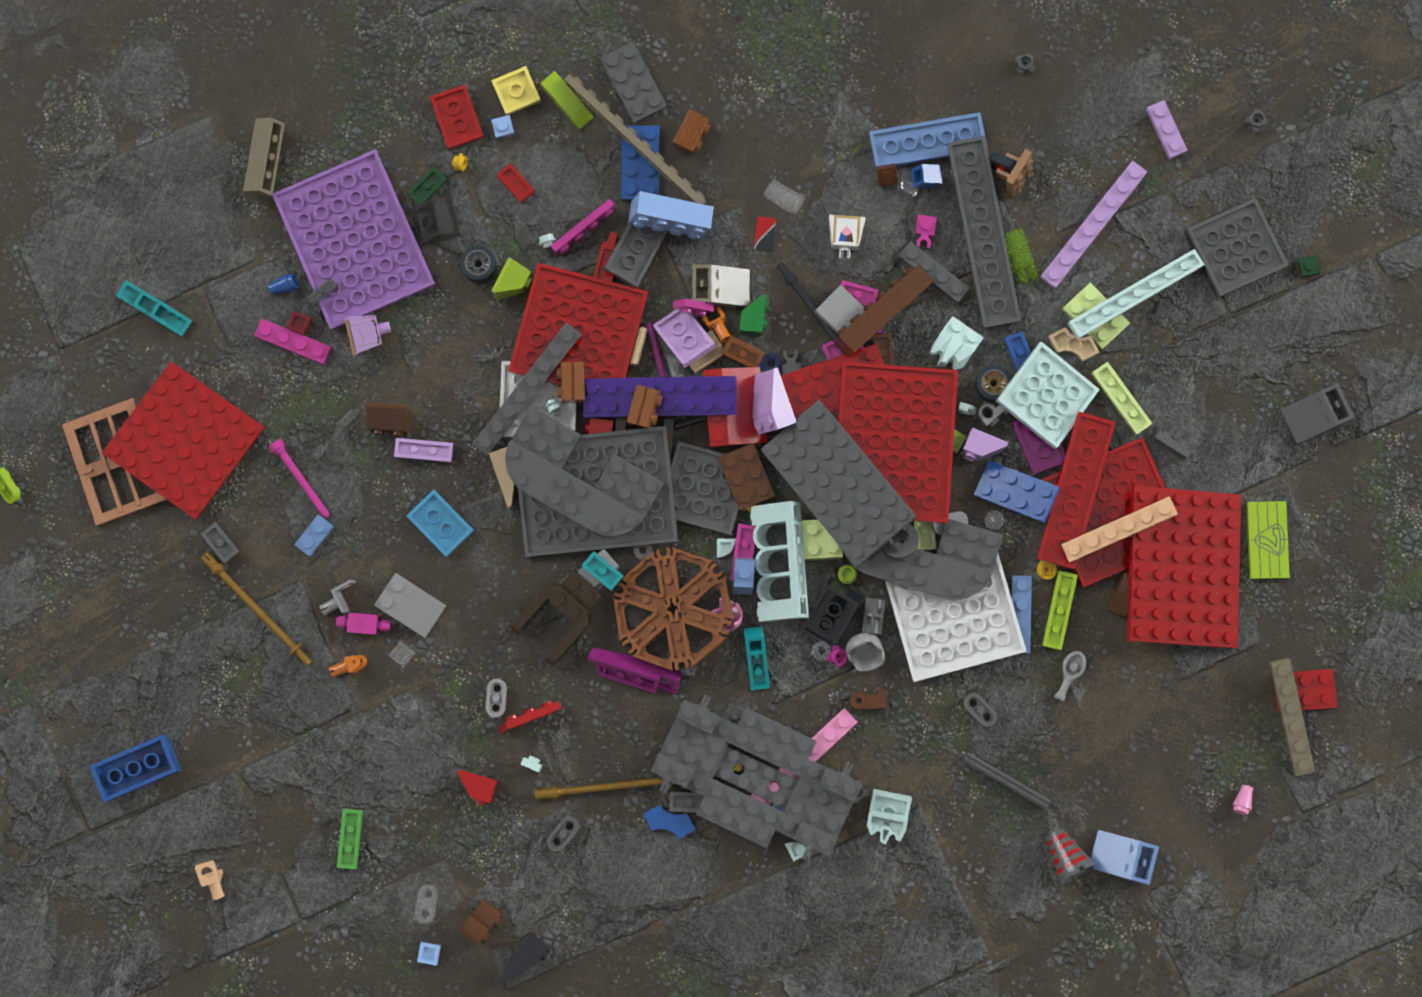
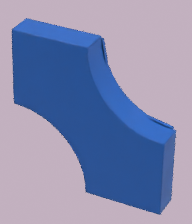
M658 805L643 814L652 831L666 829L673 832L678 839L696 830L687 812L675 815L665 811L661 805Z

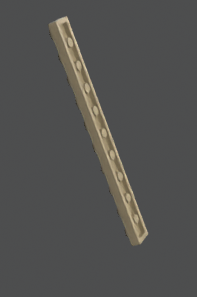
M569 74L564 79L569 88L690 202L706 205L705 196L700 191L695 192L691 188V183L686 178L681 179L677 175L678 171L672 165L667 166L664 163V158L658 152H652L650 150L651 146L645 140L641 141L637 138V133L631 127L627 128L623 124L624 121L617 114L614 116L606 103L603 101L600 103L592 90H586L578 77L575 76L573 78Z

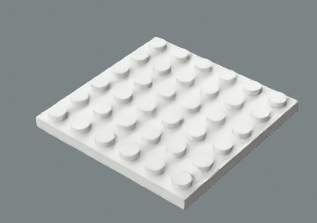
M997 554L993 572L987 584L978 593L966 599H944L889 581L886 582L913 682L1027 652L999 554Z

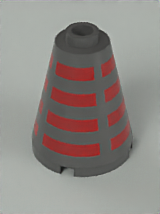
M1056 827L1048 832L1049 836L1046 839L1061 885L1072 881L1071 879L1075 877L1078 878L1096 866L1064 829L1059 830Z

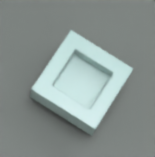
M531 755L529 758L524 757L521 765L540 772L543 766L539 764L540 759Z

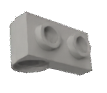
M984 404L978 410L977 418L984 428L988 425L993 427L1000 420L998 418L999 415L1002 413L1006 415L1009 412L1001 405L995 408L992 404ZM982 410H990L991 418H985L982 415Z

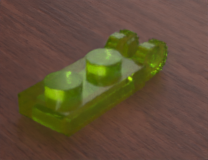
M1023 228L1004 233L1015 270H1017L1021 282L1027 281L1024 267H1029L1030 275L1033 279L1038 278Z

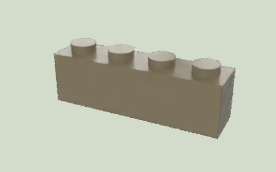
M272 117L255 119L243 188L244 192L256 197L273 196L285 123Z

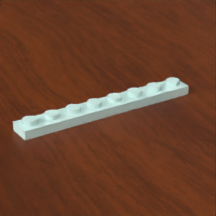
M1193 249L1069 321L1068 325L1076 338L1080 339L1202 268L1205 264L1196 250Z

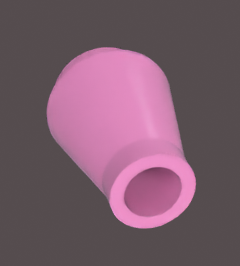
M1247 785L1241 786L1232 805L1235 813L1249 815V812L1252 811V787Z

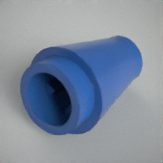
M287 273L268 284V288L272 295L293 292L298 288V282L294 274L289 275Z

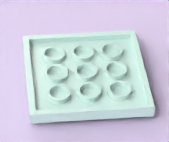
M1039 342L997 398L996 402L1052 448L1056 449L1073 427L1077 412L1083 413L1100 389L1044 343Z

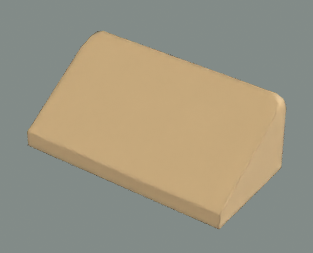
M644 327L638 329L629 366L637 368L647 336V329Z

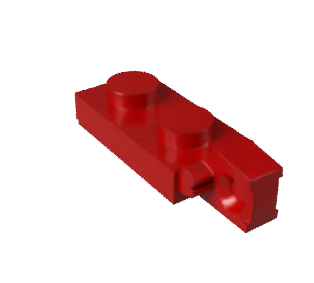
M610 232L608 242L603 241V244H601L593 277L613 282L614 276L603 269L617 245V233Z

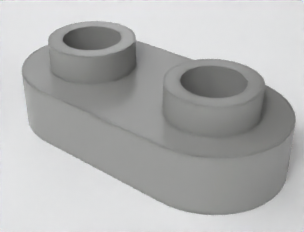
M493 679L487 686L486 712L489 716L498 718L506 710L507 685L501 679ZM496 685L501 686L500 692H495L494 687ZM495 704H498L500 707L497 712L493 711Z

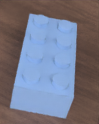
M640 191L631 201L628 223L634 224L633 226L638 228L650 227L653 231L657 232L665 230L670 231L672 235L684 234L688 235L691 239H699L711 229L714 207Z

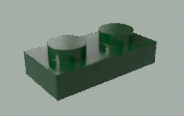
M433 166L407 193L422 207L448 180Z

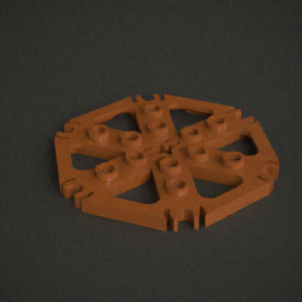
M668 547L666 548L667 554L665 556H662L661 550L658 549L656 551L658 558H656L655 551H653L620 580L627 584L618 583V586L623 588V592L621 594L614 593L621 600H616L615 598L613 600L620 642H623L622 645L624 647L632 644V649L628 653L634 654L632 655L633 657L674 671L673 667L675 666V669L680 671L681 663L684 662L686 669H690L689 661H691V667L694 668L727 638L720 636V634L729 635V632L724 631V626L727 624L733 625L726 618L732 620L734 618L727 577L724 576L723 571L719 572V574L714 573L718 565L714 561L673 547L672 555V551ZM685 560L700 565L702 571L680 589L677 571L678 561ZM650 566H655L657 569L660 594L639 587L635 583L636 578ZM713 588L720 589L723 602V611L720 614L693 605ZM672 603L674 604V606L678 607V609L675 610L674 615L671 611H669V609L672 607ZM633 605L653 612L633 631L628 630L625 617L626 606ZM686 624L710 632L713 635L712 641L698 653H692L690 650ZM666 629L670 657L662 659L648 654L646 651L647 645Z

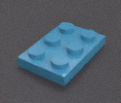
M432 490L407 515L414 525L446 557L474 532L466 521L435 490Z

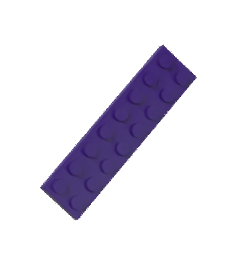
M737 376L584 379L585 402H583V417L585 418L628 417L636 384L661 391L660 395L663 396L660 407L657 406L655 412L658 416L737 415Z

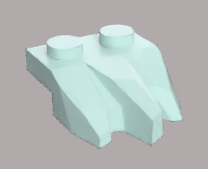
M952 316L933 343L930 354L940 355L938 366L945 367L951 362L954 370L963 368L984 337Z
M873 789L867 820V828L870 835H874L879 831L880 842L885 845L892 834L895 835L896 840L901 841L906 832L912 796Z

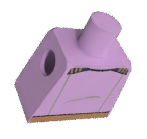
M376 315L346 316L344 319L353 355L382 344L381 335L391 333L389 321L378 324Z

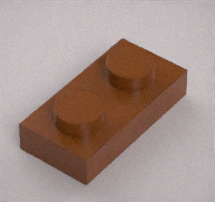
M730 335L722 350V354L748 367H758L764 356V351Z

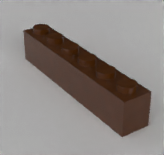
M919 264L914 269L910 266L903 273L904 278L901 280L897 278L889 285L891 289L888 292L883 290L876 297L878 299L876 303L870 302L863 308L865 312L861 316L857 314L850 320L852 324L849 327L844 325L836 333L838 337L834 341L848 357H851L933 282Z

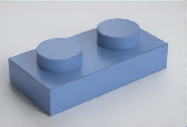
M317 515L295 543V546L311 557L334 526L320 515Z

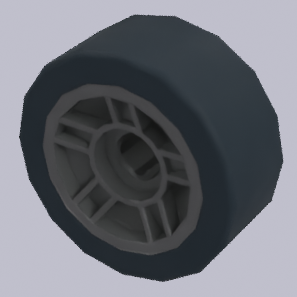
M477 245L465 250L461 256L460 267L468 280L475 283H484L490 280L496 273L497 262L491 250ZM481 261V267H476L475 263Z

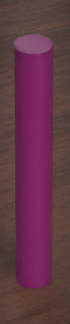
M652 322L646 323L645 327L659 377H667Z

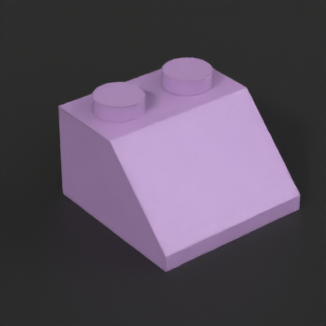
M972 428L968 433L960 455H963V459L969 462H974V460L978 462L1002 452L1007 447L1008 442Z

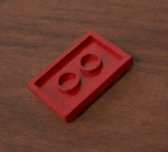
M466 85L430 96L448 150L484 138Z
M1333 669L1293 672L1301 710L1337 708ZM1276 696L1277 712H1280L1279 705H1278V700H1277V696Z

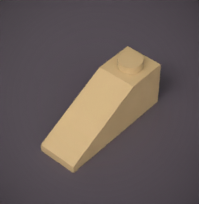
M507 447L489 453L507 507L512 509L516 485L511 480L506 468L505 456Z

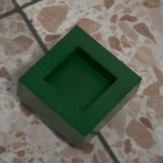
M1317 254L1297 259L1301 278L1321 273Z

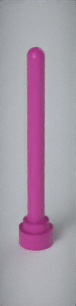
M278 439L269 446L271 452L280 456L320 514L327 518L329 516L328 510L286 453V445L283 440Z

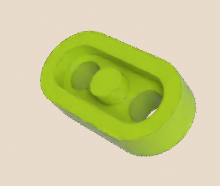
M0 468V494L7 503L11 504L19 501L21 491L15 485L10 473L4 468Z

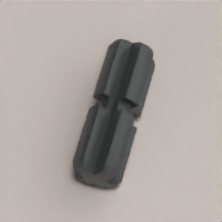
M329 278L320 285V289H316L307 296V300L312 305L317 304L324 298L325 294H329L337 287L332 278Z

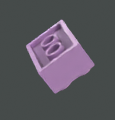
M778 368L755 375L752 417L758 434L778 430L796 423Z

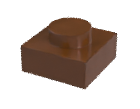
M895 163L876 166L879 187L898 183Z

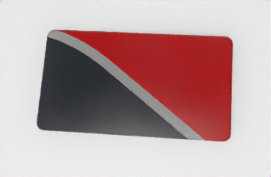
M757 217L754 241L755 250L772 251L775 218Z

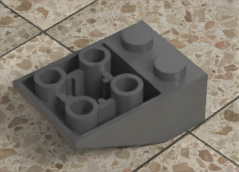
M1338 383L1280 409L1296 444L1355 418Z

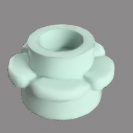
M553 233L539 237V245L543 246V248H549L557 239L554 238Z
M557 399L549 400L545 411L551 416L559 414L563 411L562 401Z

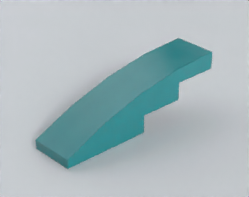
M125 280L116 294L121 300L180 336H183L192 322L183 314Z

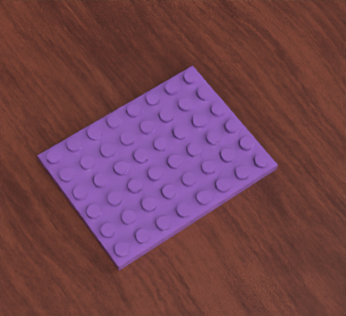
M376 149L273 193L275 203L313 291L320 289L319 286L329 278H332L337 284L336 288L329 294H325L324 298L319 301L331 331L346 325L344 320L346 316L369 315L435 286V282Z

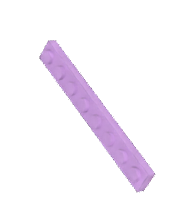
M1132 160L1040 276V279L1054 289L1058 286L1146 175L1147 171Z

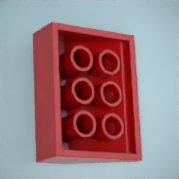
M760 367L703 370V376H737V415L707 416L711 449L749 445L752 443H768L767 433L758 434L752 417L755 375L761 373Z

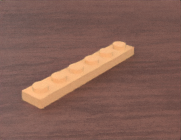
M1169 496L1061 545L1069 563L1177 516L1178 513Z

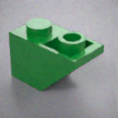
M762 294L741 311L740 334L762 336L763 330L767 331L768 319H764V312L769 310V301H766V295Z

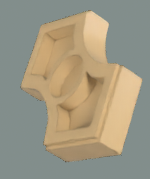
M1066 327L1048 336L1056 354L1059 352H1070L1078 356L1083 362L1100 353L1092 336L1077 339Z

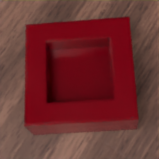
M293 311L286 328L305 336L312 318Z

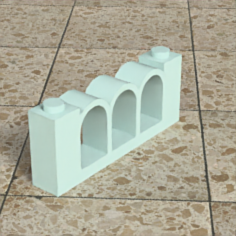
M787 501L751 506L750 519L752 526H756L753 532V539L756 546L761 549L755 558V567L758 573L763 576L757 584V594L762 601L757 602L759 622L809 618L801 502ZM786 524L787 544L770 546L766 540L768 529L774 525ZM788 550L789 572L772 573L768 567L769 557L775 552ZM790 577L791 599L774 600L770 595L772 582L779 578Z

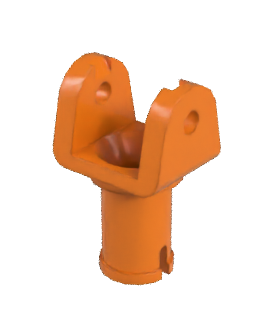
M719 306L716 308L720 316L719 318L711 322L708 321L706 316L701 318L708 331L714 330L720 342L725 343L728 341L730 334L724 325L726 323L725 314Z
M363 655L343 657L344 661L330 666L329 671H335L330 673L333 678L347 672L349 674L356 673L367 665V659Z

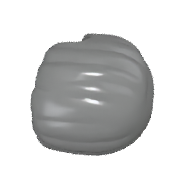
M860 633L855 635L846 645L847 657L858 671L877 669L885 661L883 646L879 638L873 634Z

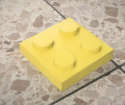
M526 66L491 80L506 116L541 102Z

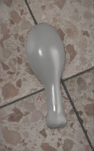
M1081 651L1071 652L1063 662V682L1059 691L1054 695L1055 699H1059L1061 702L1065 701L1066 692L1071 682L1080 677L1085 671L1086 658Z

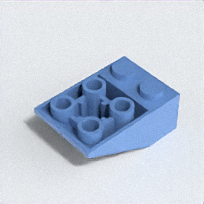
M1098 830L1091 855V860L1096 865L1093 869L1150 885L1159 846Z

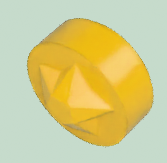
M1041 561L1037 565L1039 577L1049 580L1056 575L1057 567L1055 564Z

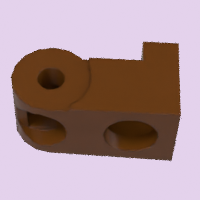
M877 689V694L872 695L856 692L851 696L850 704L854 709L858 710L886 709V690Z

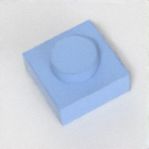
M510 115L491 120L496 139L515 135Z
M421 942L417 962L437 965L441 945Z

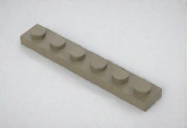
M1290 658L1270 661L1269 665L1294 775L1299 776L1315 772Z

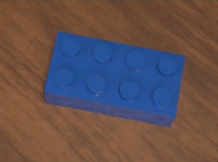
M161 735L90 766L103 802L114 801L182 771L168 735Z

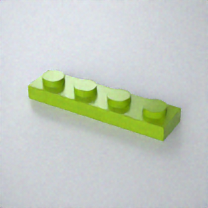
M1058 571L1042 642L1043 647L1062 650L1078 577L1076 574Z

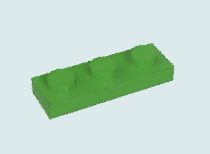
M343 809L337 868H358L363 810Z

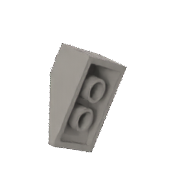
M397 573L394 574L374 604L424 638H426L446 608L445 604Z

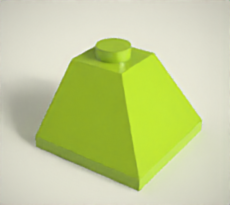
M509 257L491 291L497 300L523 293L526 288H530L533 282V275L530 270Z

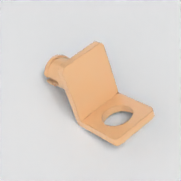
M213 860L196 865L195 870L201 887L209 886L213 900L222 898L225 895L220 884L223 870H217ZM209 867L213 872L202 875L201 870Z

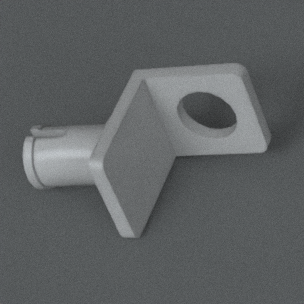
M348 580L332 589L333 599L319 606L320 610L325 609L321 612L327 616L329 613L340 608L342 613H349L350 609L341 591L355 584L356 581Z

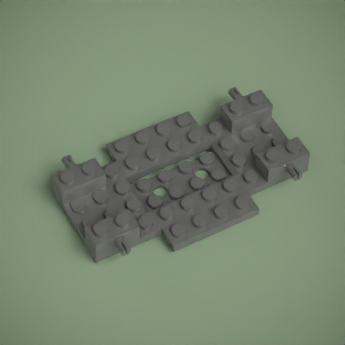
M704 694L700 705L684 700L668 737L651 769V772L660 775L664 780L659 791L662 792L665 787L663 793L667 794L672 783L681 785L704 796L696 815L765 848L768 847L776 830L802 843L807 848L802 857L803 860L806 859V861L810 862L814 851L830 856L852 804L855 802L863 785L849 776L854 765L846 761L843 771L837 772L810 760L809 757L817 742L816 740L748 708H745L738 725L707 709L712 697L708 696L707 698L706 694ZM729 743L800 776L799 780L728 747ZM740 763L744 766L743 774L736 775L733 772L735 764ZM714 775L785 808L784 812L713 779ZM772 780H776L780 784V788L776 792H772L768 788V784Z

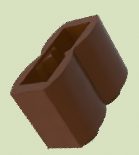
M484 898L459 931L476 945L480 942L484 944L491 935L489 930L492 926L496 928L503 918L500 916L503 912Z

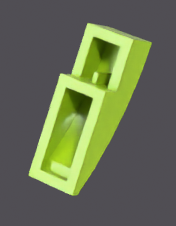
M555 71L541 82L543 90L579 130L593 119L588 109Z

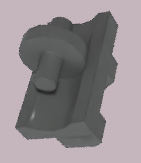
M866 598L862 633L881 635L885 600Z

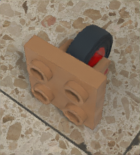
M1025 149L1020 158L1009 153L1004 155L994 152L989 158L990 166L996 171V176L1006 181L1007 194L1014 197L1017 192L1020 193L1024 186V179L1026 176L1029 177L1034 169L1032 152Z

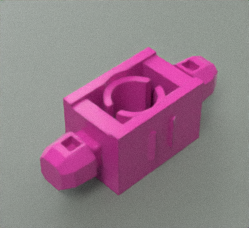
M348 613V618L347 616L336 618V625L343 628L347 626V632L377 635L379 634V629L380 631H389L391 629V622L383 619L380 621V615Z

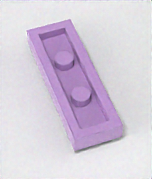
M1165 100L1147 107L1146 111L1168 159L1186 153L1188 150Z
M396 438L394 457L452 463L454 444Z

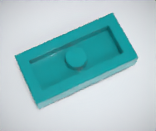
M594 551L582 564L586 571L611 591L624 577Z

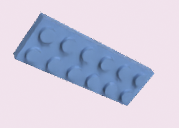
M980 112L869 131L875 169L876 166L893 163L896 166L946 158L949 157L948 142L985 136Z

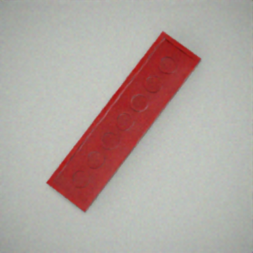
M1077 412L1057 484L1060 487V491L1048 516L1037 556L1038 560L1075 570L1078 559L1069 563L1061 544L1085 534L1116 422Z

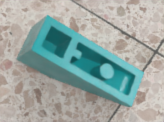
M763 626L745 628L744 637L751 691L769 689L770 682Z

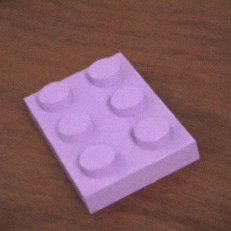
M674 310L653 325L656 332L684 368L716 347L692 314H683L681 310Z

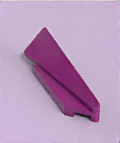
M592 648L588 656V661L594 662L600 676L655 694L659 687L676 695L682 678L681 671H677L675 666L673 667L674 671L627 654Z

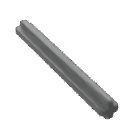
M971 753L965 754L963 762L1043 809H1047L1051 801Z

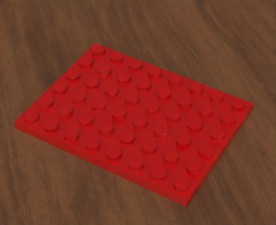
M842 362L838 422L915 513L917 518L913 521L948 524L958 370Z
M1131 486L1130 514L1170 496L1178 515L1130 536L1127 641L1238 648L1241 495Z

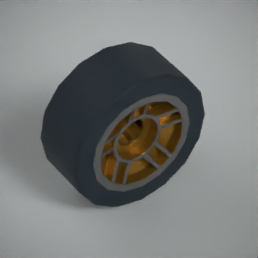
M999 365L984 367L978 373L975 380L977 394L985 401L996 402L997 398L1011 381V375L1004 367ZM990 381H997L996 386H991Z

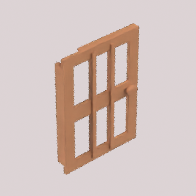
M134 398L62 424L96 526L167 500L157 492L140 499L132 475L125 470L135 501L122 506L111 474V470L120 466L102 454L103 448L94 423L107 418L114 437L117 430L112 416L125 411L130 416L137 407ZM90 425L101 460L86 465L75 430ZM106 473L117 508L102 513L91 478Z

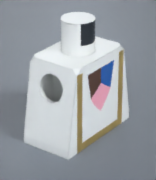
M829 215L831 248L839 249V259L850 260L851 250H858L865 217Z

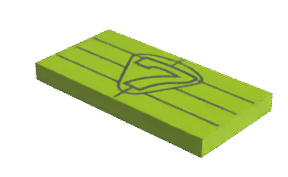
M1286 501L1247 502L1249 579L1290 578Z

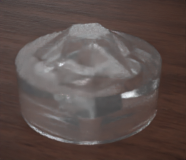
M990 511L984 518L985 526L990 530L1000 529L1004 524L1003 515L998 511Z

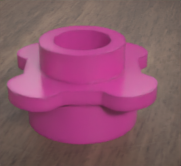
M834 645L832 652L827 657V661L835 663L837 667H841L848 658L846 650H842L838 645Z

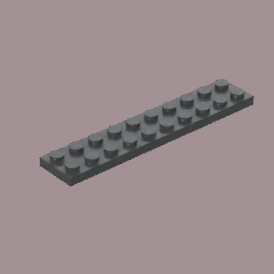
M985 136L948 142L947 149L983 329L1020 322L1021 317Z

